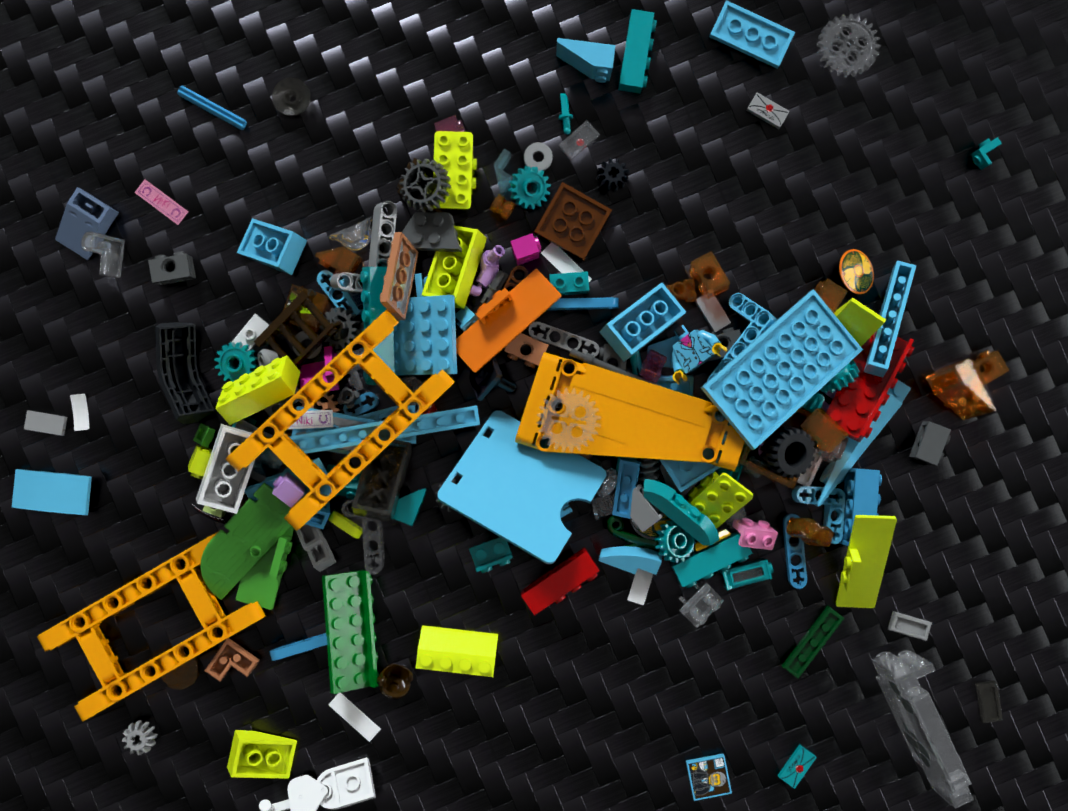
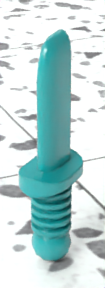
M560 93L562 115H559V120L563 121L564 134L569 135L571 133L570 120L573 119V115L569 114L567 95Z

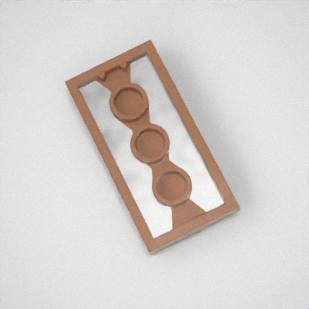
M402 232L394 233L390 257L387 261V271L384 276L383 290L380 294V303L398 321L406 319L419 253Z

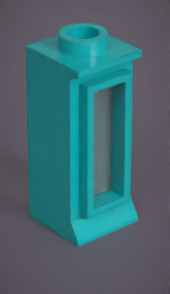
M760 558L733 565L724 571H719L724 578V588L730 590L772 579L773 567L767 559Z

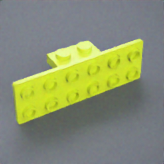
M855 516L847 554L844 558L843 572H841V581L836 599L837 607L875 608L897 522L895 516Z

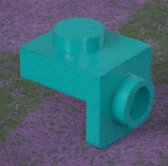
M998 137L992 141L988 138L980 143V149L971 154L974 164L981 170L992 164L986 153L1002 144Z

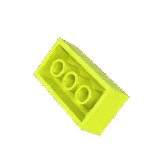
M287 355L282 358H276L270 364L259 366L254 372L245 373L239 379L224 384L215 409L229 425H232L294 395L301 372Z

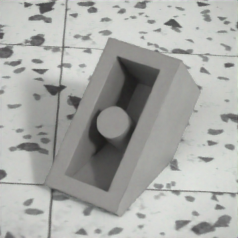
M640 483L632 492L630 517L634 526L644 532L659 521L664 513L644 498V487Z

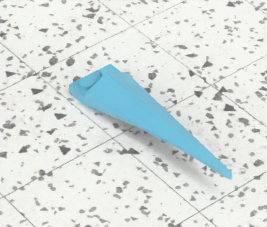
M898 380L893 390L889 388L887 394L890 396L884 406L880 405L878 410L881 411V414L876 422L872 421L870 427L873 429L868 438L864 437L861 442H858L846 436L817 502V507L822 505L901 407L903 400L911 389L909 386Z

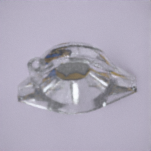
M371 216L354 226L331 234L328 238L341 243L348 250H361L370 241L372 233L370 224L373 217Z

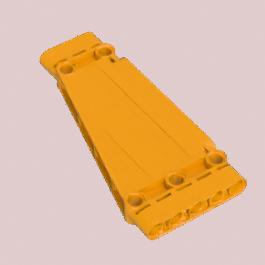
M544 352L515 438L516 443L543 452L703 462L730 471H735L745 441L731 424L728 425L726 418L722 422L715 419V413L719 410L709 401ZM573 364L575 366L574 372L570 374L565 373V366ZM555 401L562 402L563 407L560 411L553 410L552 406ZM727 432L724 444L722 445L724 434ZM545 437L549 438L551 442L550 446L546 449L542 448L540 444L541 440ZM706 448L711 449L714 453L713 458L710 460L703 457V451ZM721 451L718 463H715L718 453Z

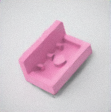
M742 518V520L734 519L732 527L741 533L738 542L741 547L773 550L778 532L770 526V523L763 520L753 522L747 518Z

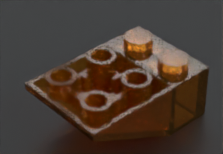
M969 358L942 367L926 377L934 394L963 420L996 411Z

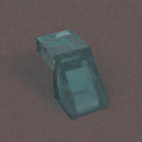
M503 149L494 163L498 188L502 197L505 196L511 186L509 181L513 180V176L503 171L511 158V153L506 149Z

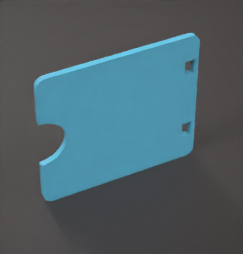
M494 411L439 489L438 500L540 561L552 564L556 561L572 534L561 521L560 512L562 507L568 502L575 500L591 503L605 480L606 471L579 454L543 452L516 443L515 438L520 421L502 411ZM488 428L493 431L489 438L483 436ZM545 437L541 440L540 444L542 448L546 449L550 446L551 442L549 438ZM456 474L462 477L457 485L451 482Z

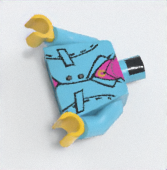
M684 325L678 327L674 332L679 341L673 345L674 350L672 351L673 380L678 385L680 384V378L687 381L688 378L685 374L693 372L715 355L721 357L719 354L720 350L727 351V348L712 333L705 330H693L689 333Z

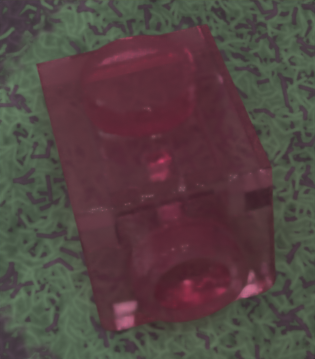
M651 349L642 363L639 375L648 381L657 383L667 357Z

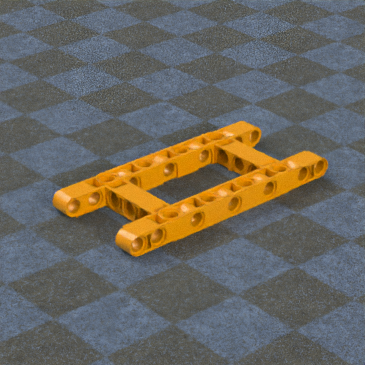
M387 309L225 459L239 472L269 447L310 489L289 509V513L284 517L296 531L307 523L455 382L442 369L438 374H433L413 393L383 362L373 349L395 330L394 327L399 323ZM355 344H361L364 348L363 354L355 355L352 352V347ZM358 364L396 403L398 408L326 475L285 431ZM326 371H331L334 374L333 382L327 383L323 380V374ZM296 399L304 401L305 406L302 410L294 408L293 403ZM411 402L418 404V410L415 413L408 411V405ZM265 427H272L275 434L273 437L269 438L264 435ZM383 429L390 432V436L386 440H381L378 436L379 432ZM353 457H358L361 460V464L358 467H352L349 464V460ZM328 485L332 491L324 495L321 493L320 487Z
M217 533L172 557L37 636L45 652L56 647L59 648L72 639L77 638L103 688L80 700L74 706L82 722L266 617L258 601L245 605L226 616L217 598L206 586L199 566H201L204 549ZM181 559H183L186 563L185 568H183L180 564ZM148 579L152 581L151 587L148 586ZM177 579L204 629L131 672L124 673L117 661L119 659L118 656L114 655L108 644L109 640L105 638L99 627L100 623H102L101 621L118 614L135 604V601L151 595L168 585V582ZM115 598L118 600V606L114 603ZM81 618L85 620V625L82 624ZM218 627L223 630L222 636L217 632ZM184 647L189 649V655L184 652ZM151 666L155 668V674L152 673ZM118 686L121 687L122 693L118 691Z

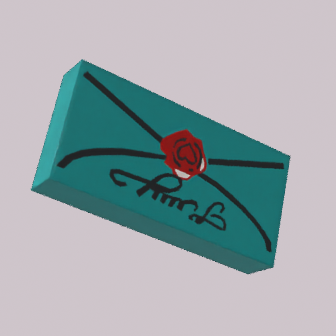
M799 744L777 776L795 789L817 757Z

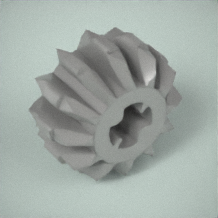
M139 720L136 724L131 723L128 729L124 730L123 734L126 737L121 742L127 743L124 749L130 748V754L137 752L138 755H142L144 752H149L151 747L156 744L154 739L158 734L152 733L155 727L149 728V722L143 724Z

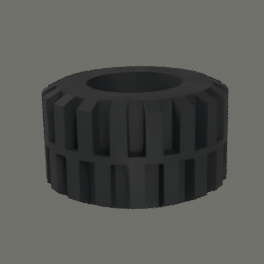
M781 425L763 441V446H760L762 451L760 457L764 459L762 463L764 466H767L766 468L769 471L787 478L800 477V473L805 474L807 472L806 469H810L812 466L810 463L815 459L813 457V453H816V449L813 448L815 443L811 440L812 437L806 434L807 432L791 426ZM791 444V451L785 459V450Z

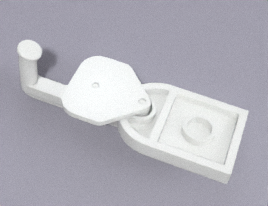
M366 757L324 771L317 780L309 775L294 778L288 785L289 799L271 804L269 800H262L259 804V809L261 811H285L288 809L290 811H317L321 805L330 810H337L376 798L369 758Z

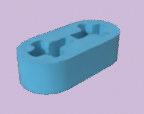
M364 393L354 403L355 406L360 405L359 408L355 409V414L348 412L349 408L344 405L343 411L347 415H362L376 408L379 404V398L375 393ZM367 396L374 397L375 400L372 402V406L370 404H362L367 401Z

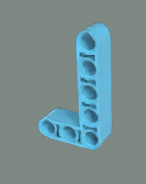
M735 293L730 297L729 306L751 323L721 360L707 381L751 344L755 337L760 336L778 320L769 311L741 293Z

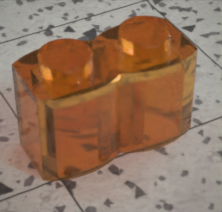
M790 518L786 529L790 536L801 538L804 543L814 546H830L834 535L830 528L819 526L815 520L810 518Z

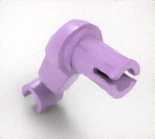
M496 245L492 250H486L482 254L480 259L481 271L476 279L478 285L472 284L470 295L479 296L482 292V287L487 288L488 284L490 285L499 271V258L505 254V250L501 245Z

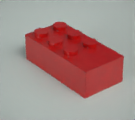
M584 547L522 589L521 596L532 613L536 615L553 602L558 604L566 598L565 594L568 592L574 593L582 587L581 583L588 580L590 582L598 576L597 572L600 570Z

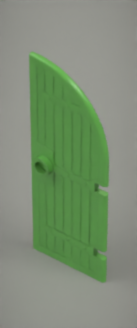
M263 483L253 494L258 500L255 502L249 498L238 510L237 514H234L224 525L229 531L226 533L220 530L210 540L202 554V578L208 589L220 600L229 593L278 541L279 537L291 527L284 519L289 513L290 507L273 495V488L266 483Z

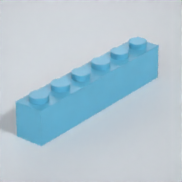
M897 261L892 269L880 311V316L885 318L886 321L874 333L864 368L865 373L883 378L889 368L917 265Z

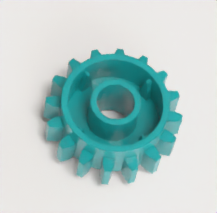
M525 166L524 169H518V174H512L514 178L512 181H509L511 188L508 191L512 192L511 199H516V205L522 204V208L527 209L529 207V209H534L535 205L541 206L540 201H547L544 196L545 194H550L547 188L551 184H546L549 177L543 176V170L538 171V167L531 168L530 166ZM529 183L532 186L530 192L527 191V185Z
M230 342L229 346L223 345V351H217L220 357L214 359L216 362H219L215 369L221 370L218 375H224V381L230 380L233 382L245 373L254 372V369L258 367L256 364L258 357H254L255 351L248 350L249 345L242 347V342H237L236 344ZM235 358L239 360V367H236L234 364Z
M854 360L850 361L820 390L824 391V393L828 391L833 393L836 389L840 391L841 388L848 387L849 382H854L853 378L858 377L857 373L860 372Z
M667 520L666 524H661L662 530L656 531L659 538H655V541L659 542L655 547L661 550L659 555L664 556L665 561L675 563L684 562L685 558H690V553L694 552L693 548L696 543L694 538L673 520Z

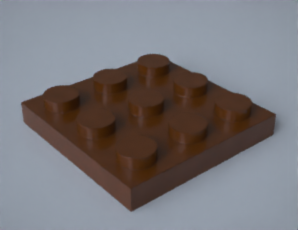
M562 182L534 233L584 261L612 209Z

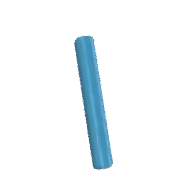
M184 86L179 87L177 94L180 97L240 130L245 129L247 122L243 118Z

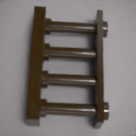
M307 289L303 290L254 342L258 347L270 346L282 358L287 353L280 347L275 338L278 334L282 333L300 354L294 361L290 358L300 371V365L328 337L331 338L338 333V327L342 322L330 323L313 304L312 299L317 295L315 291ZM303 308H307L325 328L319 336L300 316V311ZM291 321H295L311 339L312 343L306 349L288 329V324Z

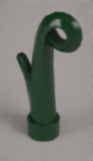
M613 515L608 518V531L613 536L631 543L625 546L654 549L657 552L661 551L655 547L659 544L658 541L646 539L639 534L622 531L624 527L622 517ZM615 521L619 522V526L616 528L613 526Z

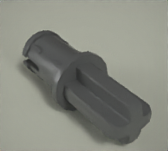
M500 270L492 283L488 284L489 288L480 302L487 304L492 300V296L501 290L509 275Z

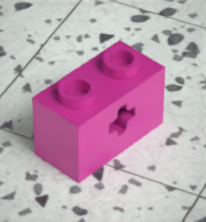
M533 233L510 241L517 266L539 258L541 245L538 237L534 238Z

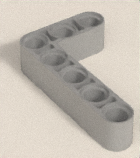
M391 201L379 203L374 207L368 267H377L379 263L382 267L388 266L387 261L390 257L391 242L394 238L397 207ZM384 206H385V207L387 208V210H388L387 215L383 212V207H384ZM382 225H383V226L385 227V229H386V233H385V234L382 233V231H381ZM380 244L384 247L383 253L380 252ZM342 272L334 274L330 279V284L334 290L361 294L363 291V286L361 289L358 287L360 274ZM340 277L344 279L345 283L343 286L339 283Z

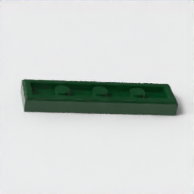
M827 606L782 664V667L799 679L845 618L830 606Z

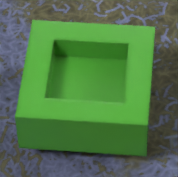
M201 423L193 440L199 445L208 448L214 439L216 430Z

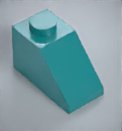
M420 489L398 499L397 502L393 501L389 511L392 513L390 518L413 526L428 489Z

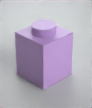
M287 472L283 477L280 475L274 481L272 494L292 508L304 495L306 486Z

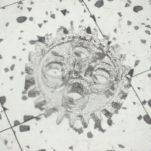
M842 14L840 20L836 16L833 22L829 21L826 25L827 27L821 30L822 34L818 37L821 41L817 43V47L821 49H819L817 54H823L820 61L827 62L824 68L831 66L830 73L837 70V76L844 72L845 78L849 73L854 77L857 72L861 75L864 69L868 70L876 61L875 58L879 55V52L876 50L881 46L876 44V42H878L880 37H874L877 30L871 31L870 28L873 24L871 23L867 26L866 18L861 22L860 15L853 19V15L850 14L846 19V16ZM842 30H846L849 35H845ZM858 40L863 41L865 46L860 45ZM832 45L836 46L839 51L833 50ZM848 56H852L854 58V62L850 61L848 59Z
M565 388L564 394L557 390L556 397L550 394V401L544 399L546 407H539L543 410V413L537 414L538 417L542 418V421H538L537 424L543 426V428L538 430L540 433L545 432L542 439H550L547 445L550 446L555 443V450L562 446V452H565L567 447H569L570 452L573 453L574 447H577L579 451H581L582 444L588 447V439L593 442L595 441L592 434H599L595 427H601L599 423H596V420L601 419V416L595 415L600 410L599 408L593 409L596 402H588L590 395L583 398L582 390L577 395L575 388H573L571 393ZM558 404H565V413L557 414L556 406ZM578 407H584L586 410V414L582 418H578L575 415ZM571 415L572 419L586 421L587 424L570 423L567 426L565 421L553 420L552 416L568 418ZM556 423H560L563 426V430L559 434H555L552 430L553 425ZM576 426L581 427L583 430L580 437L572 435V429Z

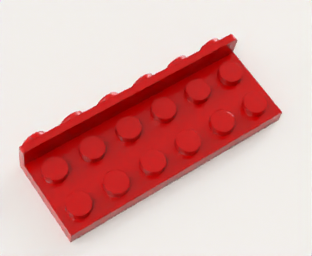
M873 334L861 346L863 350L854 358V362L860 371L857 373L859 376L853 378L854 382H849L848 387H843L840 391L837 390L820 423L858 442H861L864 437L868 438L873 429L870 427L872 421L876 422L881 414V411L878 410L880 405L884 406L890 396L887 394L889 388L893 390L898 381L895 378L897 372L901 373L906 365L903 362L905 357H910L914 350V347L911 346L914 339L910 338L909 341H905L897 337L889 368L882 378L864 372Z

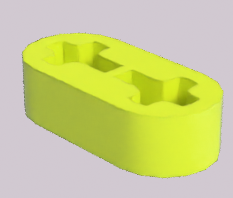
M333 511L328 518L331 523L356 539H359L364 532L360 526L336 511Z

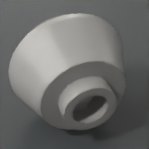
M261 349L257 356L259 366H266L274 359L280 358L274 350Z

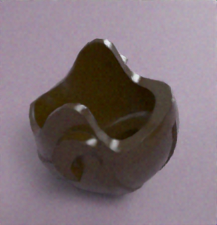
M397 664L387 666L377 677L380 691L386 697L394 700L405 696L409 691L410 681H413L412 672L408 668Z

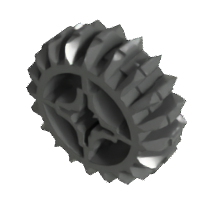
M417 159V165L410 163L411 169L405 168L407 173L406 175H401L404 181L399 183L403 187L399 191L404 195L402 199L407 202L409 207H413L416 211L426 212L427 209L433 211L434 206L440 208V201L446 203L444 196H450L446 190L451 188V185L448 184L451 179L447 176L448 171L443 169V165L437 164L435 160L424 159L422 162L420 159ZM426 172H435L437 178H429ZM414 193H421L424 199H416Z

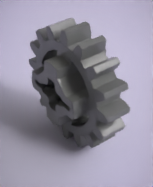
M338 307L331 308V312H325L326 319L330 323L342 322L338 327V333L324 341L330 342L329 346L336 349L345 348L358 336L356 332L360 331V328H357L356 325L360 322L354 320L356 314H350V309ZM322 325L319 326V328L323 329V331L325 330V328Z

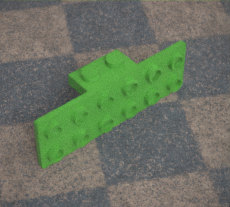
M292 526L279 537L278 541L240 580L236 595L237 601L247 604H253L258 601L262 608L269 610L274 608L282 574L287 568V555L292 549L291 540L294 532Z

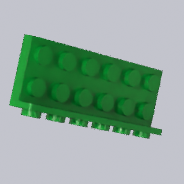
M367 570L322 575L331 693L337 694L365 687L377 688L379 672L376 663L378 661V654L375 650V643L377 641L376 633L374 632L375 615L372 611V604L374 602L371 593L372 576Z

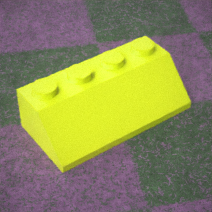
M454 226L457 230V239L462 251L435 252L422 296L454 295L455 308L465 309L487 238L478 229Z
M422 625L416 669L493 677L498 634Z

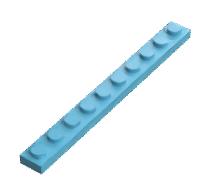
M477 405L421 414L397 438L480 425ZM383 421L289 437L305 454L355 446L360 444ZM383 429L379 432L378 436L381 440H386L389 438L390 432Z

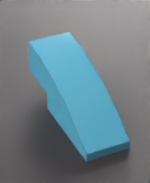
M621 546L601 549L599 561L632 574H636L639 568L656 575L662 563V556L659 555V552L651 549Z

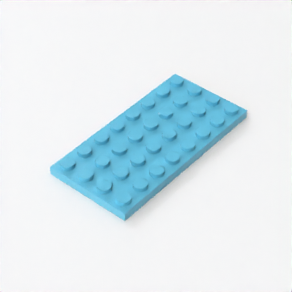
M813 289L707 381L701 389L750 449L754 450L863 349Z

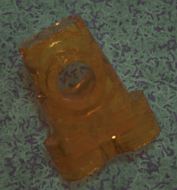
M693 279L665 286L676 300L696 301L697 296Z

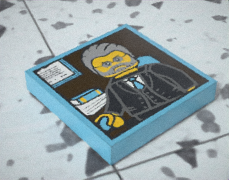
M723 753L686 760L694 801L732 794Z

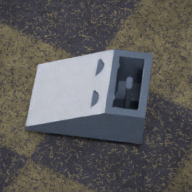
M77 187L67 202L55 240L86 260H89L119 212Z

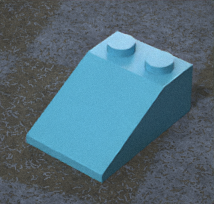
M557 38V57L597 82L610 81L615 45Z
M252 218L237 253L292 275L307 240L293 231Z

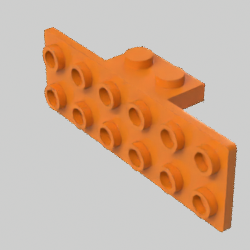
M538 269L532 271L510 292L506 288L502 291H497L492 296V300L478 308L476 313L478 320L456 339L457 354L474 373L478 372L562 297L561 293Z

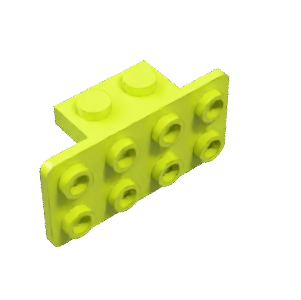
M437 131L434 137V160L437 164L443 165V169L448 171L447 176L451 179L448 182L451 188L446 190L450 196H444L446 203L440 201L439 209H470L471 195L473 194V189H476V177H473V170H477V159H474L473 134L471 132ZM433 172V178H437L435 172Z
M714 471L709 476L703 478L697 487L694 486L688 492L689 498L687 502L706 515L717 529L751 501L753 493L727 473L719 475Z

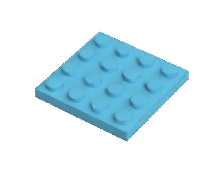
M454 295L410 297L406 319L400 320L394 327L395 330H393L395 374L432 375L438 374L442 369L447 374H457Z

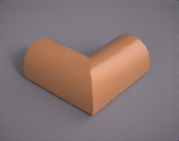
M227 638L204 671L219 682L222 681L231 667H234L248 677L260 659L230 638Z

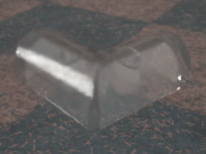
M86 232L82 237L81 246L84 251L101 254L99 275L121 277L125 240L95 232Z

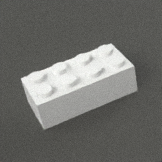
M221 424L196 497L197 504L237 514L255 460L246 468L243 467L237 472L225 459L252 434L251 432Z

